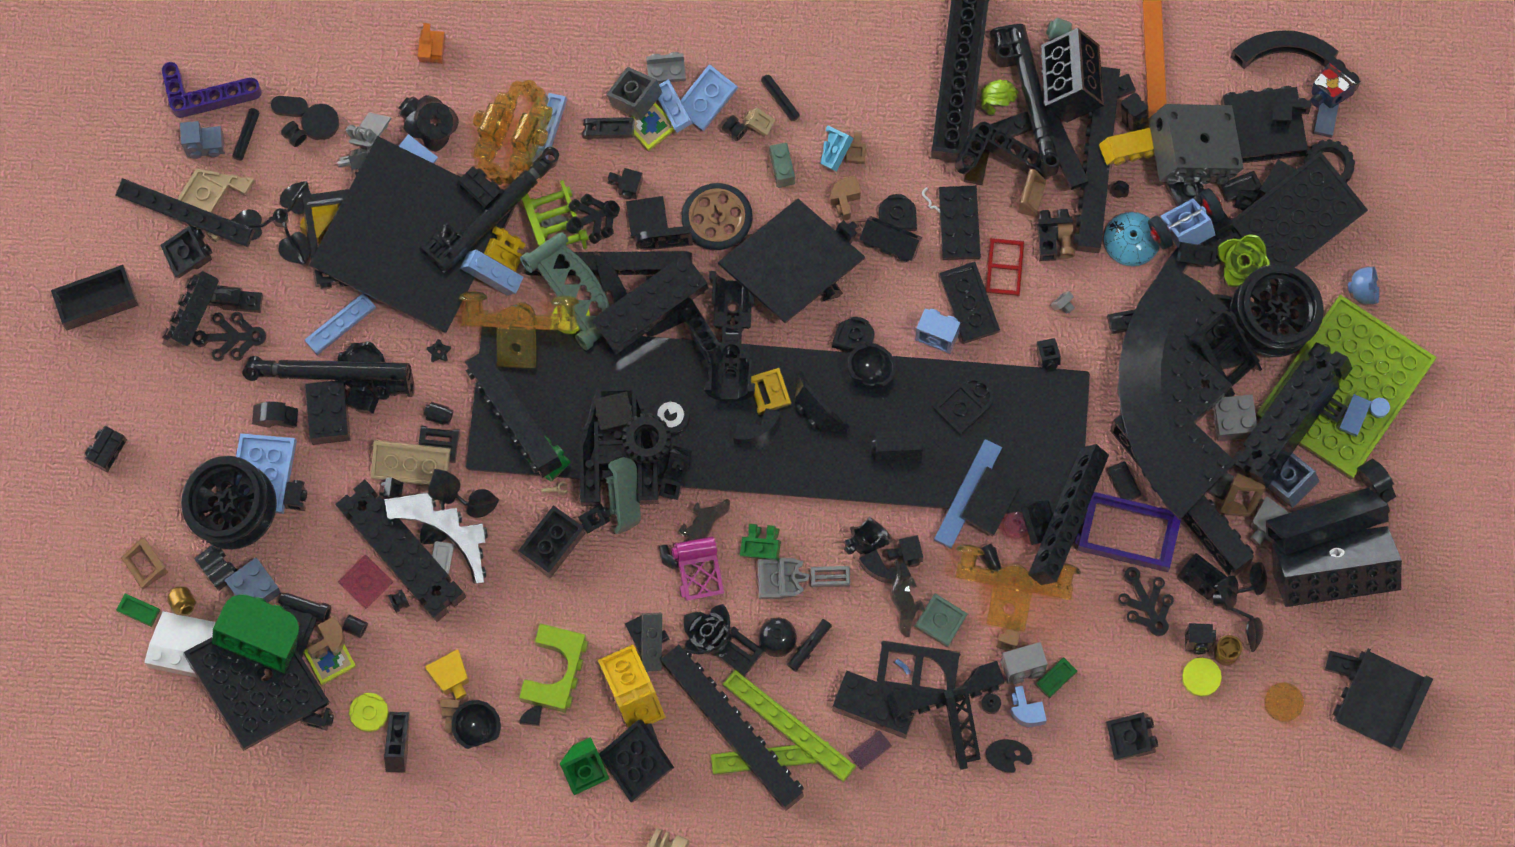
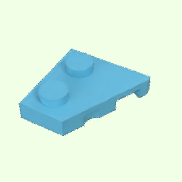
M827 125L826 131L829 132L828 141H824L821 164L837 172L854 138Z

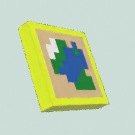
M656 103L653 104L642 120L633 117L635 120L634 136L648 151L675 131L668 116Z
M345 644L336 656L329 650L326 656L319 659L317 657L313 659L308 648L305 649L304 653L321 685L356 667Z

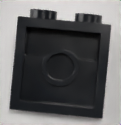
M188 226L160 245L177 278L182 277L194 268L199 269L212 260L210 255L212 254V249L208 244L204 243L203 238L205 235L200 228Z
M1142 712L1107 721L1114 760L1118 761L1134 756L1140 757L1156 753L1155 748L1158 747V740L1155 735H1152L1151 728H1154V722L1148 714Z

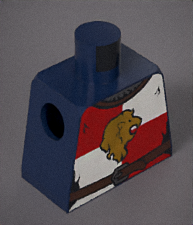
M1329 63L1313 83L1311 93L1314 96L1310 99L1311 103L1315 107H1319L1324 103L1329 108H1333L1354 94L1357 83Z

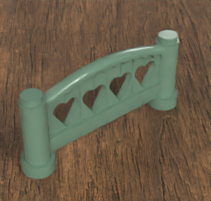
M561 232L554 235L531 253L526 252L520 257V260L529 272H533L536 269L539 270L581 331L575 335L578 344L587 351L596 340L602 337L592 322V319L596 316H586L590 303L595 301L598 305L597 307L602 312L609 308L610 304L594 273L578 255L566 246L568 238ZM559 254H562L565 258L564 261L569 263L567 269H553ZM569 270L575 271V276L580 279L579 284L564 285ZM580 286L586 287V292L591 294L590 300H575Z

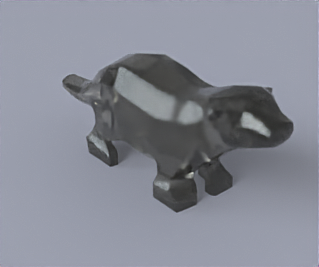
M726 499L720 504L707 508H701L697 502L693 508V513L698 516L694 519L693 525L687 528V525L683 523L678 531L681 536L688 537L683 542L709 537L714 523L729 512L730 500Z
M895 560L896 577L891 587L890 597L899 613V631L908 638L910 637L911 624L918 610L925 611L921 600L914 603L913 596L910 593V586L913 588L917 587L915 580L912 576H908L903 581L900 564Z

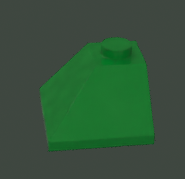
M591 737L573 745L560 762L573 795L610 779Z

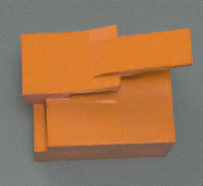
M423 23V30H421V36L419 37L418 60L419 62L426 61L427 63L428 61V63L437 62L438 64H443L445 32L431 31V24Z

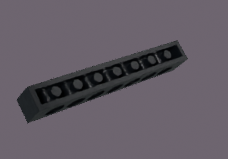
M1097 444L1080 449L1028 575L1040 585L1057 582L1103 472L1109 454Z

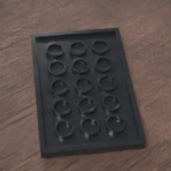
M1320 151L1231 221L1242 237L1257 235L1262 239L1266 246V254L1270 265L1283 264L1295 268L1364 215L1368 209Z

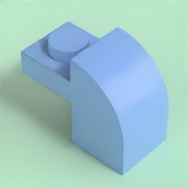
M1023 686L1015 687L1014 693L1011 694L1013 705H1017V707H1011L1010 712L1013 719L1025 727L1045 725L1047 720L1043 702L1027 704Z

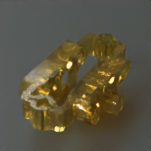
M533 80L513 82L507 94L499 92L494 104L488 103L485 112L478 110L474 115L473 125L478 127L477 132L479 134V139L474 149V157L479 159L477 167L485 172L486 178L498 185L503 183L511 184L517 178L519 171H529V166L535 158L538 147L544 146L547 141L548 132L546 129L552 117L553 109L547 106L549 98L545 91L538 87ZM521 94L524 95L527 101L536 103L533 104L529 114L522 113L511 139L514 151L509 161V167L507 171H504L499 164L491 162L494 160L498 149H501L514 118L513 113L517 106V99Z

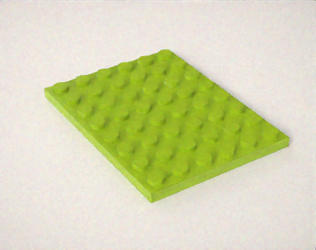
M1339 295L1322 319L1317 333L1303 346L1256 413V416L1260 419L1263 417L1302 361L1310 359L1308 353L1316 342L1328 347L1331 354L1337 351L1347 356L1353 369L1345 380L1340 379L1338 381L1340 387L1332 398L1346 407L1349 406L1354 394L1371 401V403L1376 398H1384L1390 405L1388 414L1383 418H1376L1371 414L1369 407L1357 437L1339 430L1345 413L1337 425L1320 414L1299 445L1353 480L1358 473L1357 468L1367 460L1437 357L1342 295ZM1328 403V405H1330L1332 408L1336 409L1339 412L1341 411L1331 403Z

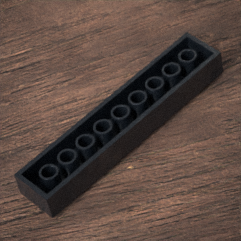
M951 0L931 158L956 161L973 128L989 0Z
M1121 415L1113 420L1110 431L1140 467L1138 461L1133 456L1130 442L1126 438L1124 422H1122ZM1204 496L1182 517V520L1227 575L1237 576L1250 566L1254 558V552L1248 544L1245 545L1241 541L1238 531L1236 529L1232 530L1228 525V519L1223 514L1220 515L1218 513L1215 503Z

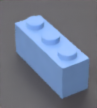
M478 250L469 251L460 269L507 296L516 294L524 278Z

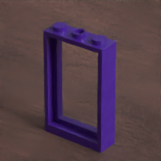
M1094 492L1081 525L1083 526L1082 532L1078 533L1076 537L1077 551L1169 572L1181 519L1179 520L1168 509ZM1096 504L1168 520L1160 559L1088 543Z

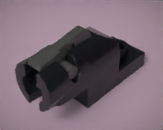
M217 285L208 305L221 306L223 310L261 313L263 294L260 292L243 291L242 288Z

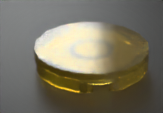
M1290 683L1273 685L1267 691L1264 698L1266 711L1274 720L1279 722H1289L1297 718L1304 706V697L1301 691Z

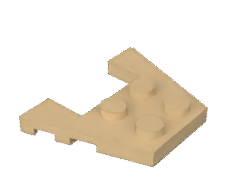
M196 169L177 199L213 213L229 187L246 196L254 184V179ZM205 231L215 242L219 240L220 236Z

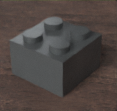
M627 67L606 95L613 108L642 120L663 92L657 79Z

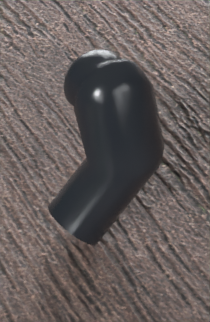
M668 545L659 546L662 563L671 569L679 568L677 559H673V556L670 555Z

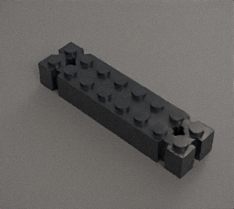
M1317 342L1308 353L1310 359L1302 361L1243 443L1245 446L1244 451L1238 450L1233 457L1236 461L1233 466L1235 473L1248 478L1252 476L1254 481L1263 484L1265 488L1269 487L1276 477L1274 474L1275 469L1281 470L1340 387L1338 381L1340 379L1345 380L1353 369L1347 356L1337 351L1331 354L1328 347Z
M364 479L353 489L355 491L353 496L345 495L335 505L348 521L350 520L355 529L421 605L425 602L427 603L424 605L425 609L438 622L448 613L447 607L450 604L455 607L466 598L465 593L454 581L449 583L451 578L399 518L385 519L383 499L380 496L376 498L378 496L377 493ZM365 506L367 509L363 511L361 507ZM438 590L441 592V594L437 596V594H435V591Z

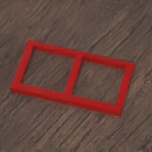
M990 239L986 283L987 293L1020 296L1024 241ZM994 243L1020 246L1019 266L992 263ZM992 268L1017 270L1016 291L990 288Z

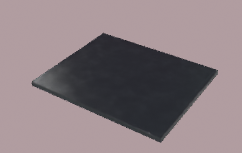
M797 199L722 258L718 265L780 320L786 323L863 261L865 256L800 199Z

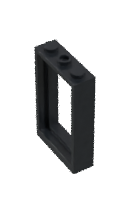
M349 189L302 195L301 202L311 260L318 249L311 208L341 204ZM313 268L316 287H320L323 290L330 289L332 285L337 284L340 287L348 286L330 276L323 277L322 272Z

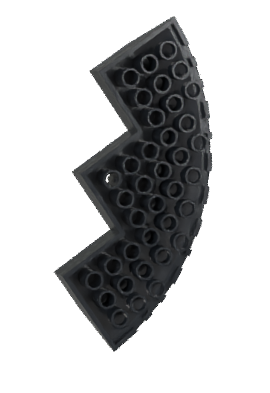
M1168 265L1145 292L1129 322L1122 343L1118 366V397L1120 398V414L1122 422H1124L1126 438L1130 442L1135 460L1138 461L1144 477L1148 479L1154 492L1158 493L1165 506L1180 520L1232 470L1236 461L1196 425L1228 393L1232 384L1192 348L1193 346L1188 339L1220 309L1227 311L1228 308L1200 282Z

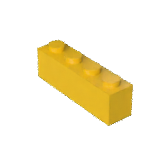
M1150 128L1107 137L1099 144L1106 165L1115 164L1117 166L1127 160L1134 162L1141 157L1147 159L1155 156Z

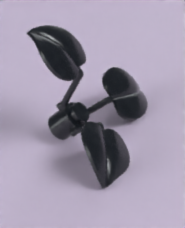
M307 181L298 182L287 187L280 196V204L288 209L280 208L275 210L273 217H270L263 224H261V215L251 209L240 212L232 219L234 222L255 229L252 240L260 238L262 235L261 227H265L270 222H274L278 227H283L287 238L282 239L279 243V253L282 258L288 262L305 264L310 254L307 237L301 232H295L290 236L286 225L290 211L295 214H303L302 195L311 194Z
M434 469L428 491L433 499L440 500L441 510H445V503L451 504L455 501V498L468 506L466 512L474 518L488 515L499 502L498 497L486 489H478L472 492L468 498L469 502L465 501L457 493L460 490L461 484L455 475L440 469ZM423 524L419 536L422 544H434L436 541L442 542L448 538L442 532L427 524Z
M1256 562L1250 570V582L1252 585L1249 588L1238 590L1237 578L1235 576H1227L1215 585L1218 591H1215L1213 595L1215 606L1226 607V610H1231L1249 618L1250 621L1247 622L1246 633L1251 652L1257 649L1262 640V621L1259 617L1254 618L1252 615L1233 607L1237 602L1238 593L1254 590L1256 595H1261L1265 591L1267 573L1262 562Z

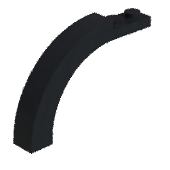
M1282 30L1259 34L1233 49L1231 58L1245 69L1252 62L1270 54L1285 52L1301 54L1317 61L1324 67L1331 63L1357 83L1355 91L1361 82L1358 75L1350 72L1343 61L1336 59L1338 50L1324 40L1302 32Z

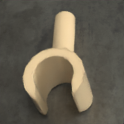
M562 481L556 487L542 488L541 493L558 492L560 495H565L568 490L563 491L560 487L567 486L568 483Z

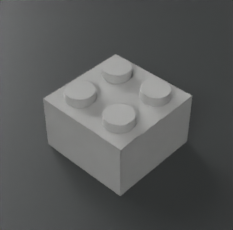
M1253 394L1223 397L1212 407L1217 441L1247 439L1257 425Z
M1041 642L1004 652L1001 658L1007 683L1013 682V684L1022 683L1028 677H1032V679L1042 677L1048 665Z

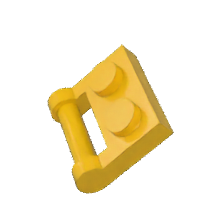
M780 368L751 376V383H755L754 397L758 406V415H763L766 408L776 410L791 405ZM761 381L764 383L770 403L766 405L758 382Z

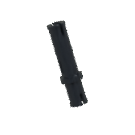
M822 619L804 644L796 649V654L787 663L788 667L793 671L797 672L803 662L811 657L810 653L832 627L827 620Z

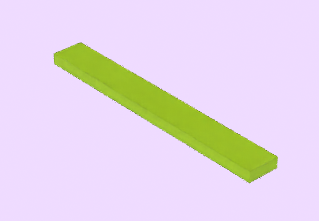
M734 670L723 683V687L843 783L856 769L852 762L738 671Z

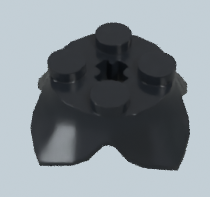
M425 95L418 100L417 109L406 118L403 129L410 136L422 139L424 145L429 150L437 152L447 144L450 135L456 131L459 119L455 111L443 104L441 100ZM433 118L437 120L436 126H434L433 123H430V120H432Z
M724 604L713 607L710 614L693 612L684 615V630L689 637V640L685 643V650L688 653L717 656L733 636L730 629V615Z

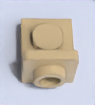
M758 108L747 111L743 118L744 124L747 127H751L763 136L768 135L775 121L774 118Z

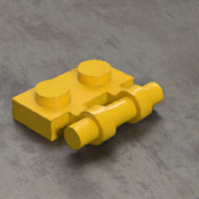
M495 226L492 233L497 235V240L490 238L484 254L516 272L520 263V257L522 256L517 250L518 248L524 249L526 244L521 241V238L510 235L506 229H500ZM505 241L509 242L510 247L505 245Z

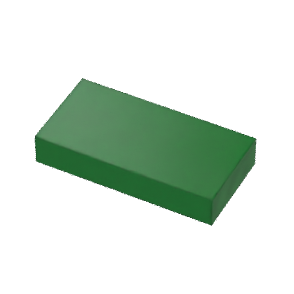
M125 593L116 611L152 627L160 609Z
M1063 657L1036 683V686L1050 699L1077 673V670Z

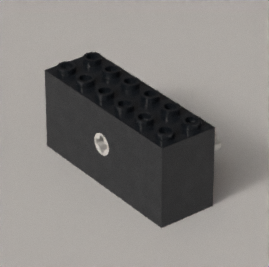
M1388 526L1364 529L1287 555L1272 543L1273 575L1285 607L1401 590L1402 559Z

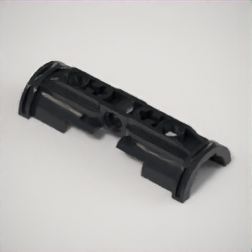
M709 271V280L713 284L714 327L721 328L722 343H719L723 354V360L718 364H709V382H705L704 390L709 397L720 401L735 402L746 400L755 393V383H751L752 359H750V344L741 343L742 331L751 327V310L754 305V296L738 281L726 280L720 277L716 271ZM735 304L739 308L737 311L732 312L728 309V306ZM731 318H735L734 326L730 325ZM730 356H733L734 358L733 366H729ZM728 372H734L736 377L734 379H727L725 375Z

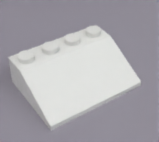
M163 611L149 643L144 663L151 669L197 678L183 653L211 638L216 622Z

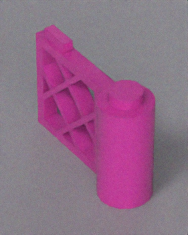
M714 537L675 543L674 548H672L673 559H677L683 584V586H679L681 598L685 597L686 601L724 594ZM713 560L714 570L709 574L702 569V566L706 561ZM691 564L697 568L692 578L685 574V565ZM699 571L708 576L704 585L694 580ZM710 579L717 582L719 591L712 592L706 588ZM693 582L701 589L697 595L690 596L688 588Z

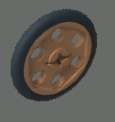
M710 183L693 191L684 203L681 214L682 225L691 226L692 241L703 248L711 250H724L741 242L748 234L753 220L752 208L746 196L737 188L723 183ZM722 195L727 196L729 199L725 204L718 202V198ZM702 199L710 201L708 207H702L699 203ZM714 207H716L717 213H718V215H720V219H719V225H720V226H718V222H717L716 218L714 217V216H715V208H714ZM739 209L741 211L740 216H731V210ZM702 216L704 218L703 223H694V217ZM730 225L735 228V231L732 234H727L724 228ZM708 229L716 231V235L712 238L707 237L705 233Z

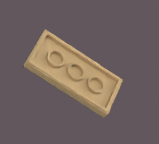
M374 440L370 479L386 480V478L392 477L405 483L429 485L434 469L449 472L451 448Z

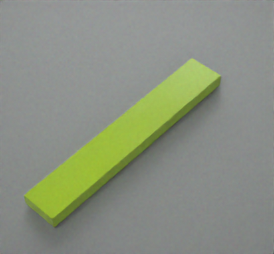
M797 745L766 748L769 752L772 750L778 756L779 760L777 762L781 766L789 767L818 763ZM736 752L711 754L713 775L751 771Z

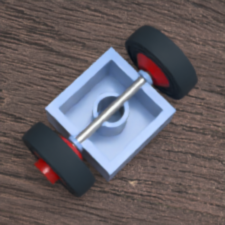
M1208 188L1199 193L1202 203L1201 207L1193 198L1161 215V218L1154 216L1148 220L1150 234L1163 250L1171 247L1173 242L1179 248L1180 242L1198 245L1215 236L1212 221L1217 222L1223 219L1224 211L1220 199L1211 189Z

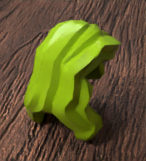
M995 80L982 88L981 106L988 115H995L996 109L993 107L994 105L1008 106L1010 102H1015L1019 92L1008 80Z

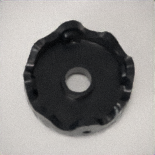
M369 341L352 343L344 352H340L338 355V361L385 362L380 350ZM344 380L345 384L350 388L352 386L372 388L371 381Z

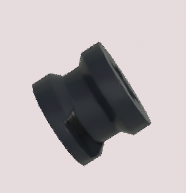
M402 589L398 590L397 594L388 595L396 613L403 607H410Z

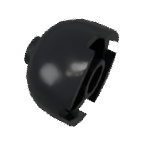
M771 618L760 628L758 635L759 645L763 647L769 656H786L796 646V629L791 622L784 618Z

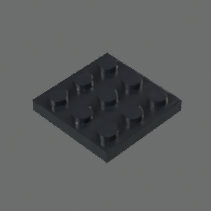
M642 719L637 720L599 753L601 759L630 802L636 801L674 768Z

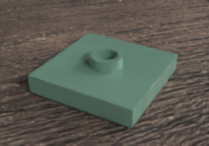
M935 593L914 627L948 647L968 613Z

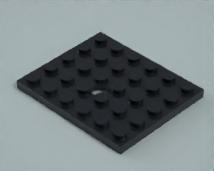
M212 637L183 653L243 751L329 705L330 701L297 649L285 673L212 644ZM261 668L270 669L273 676L268 681H262L258 678L257 672Z

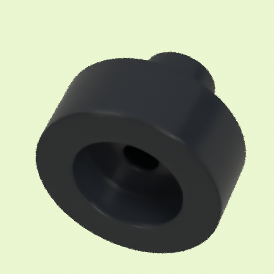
M993 693L985 695L981 702L983 711L988 714L997 713L1001 707L999 696Z

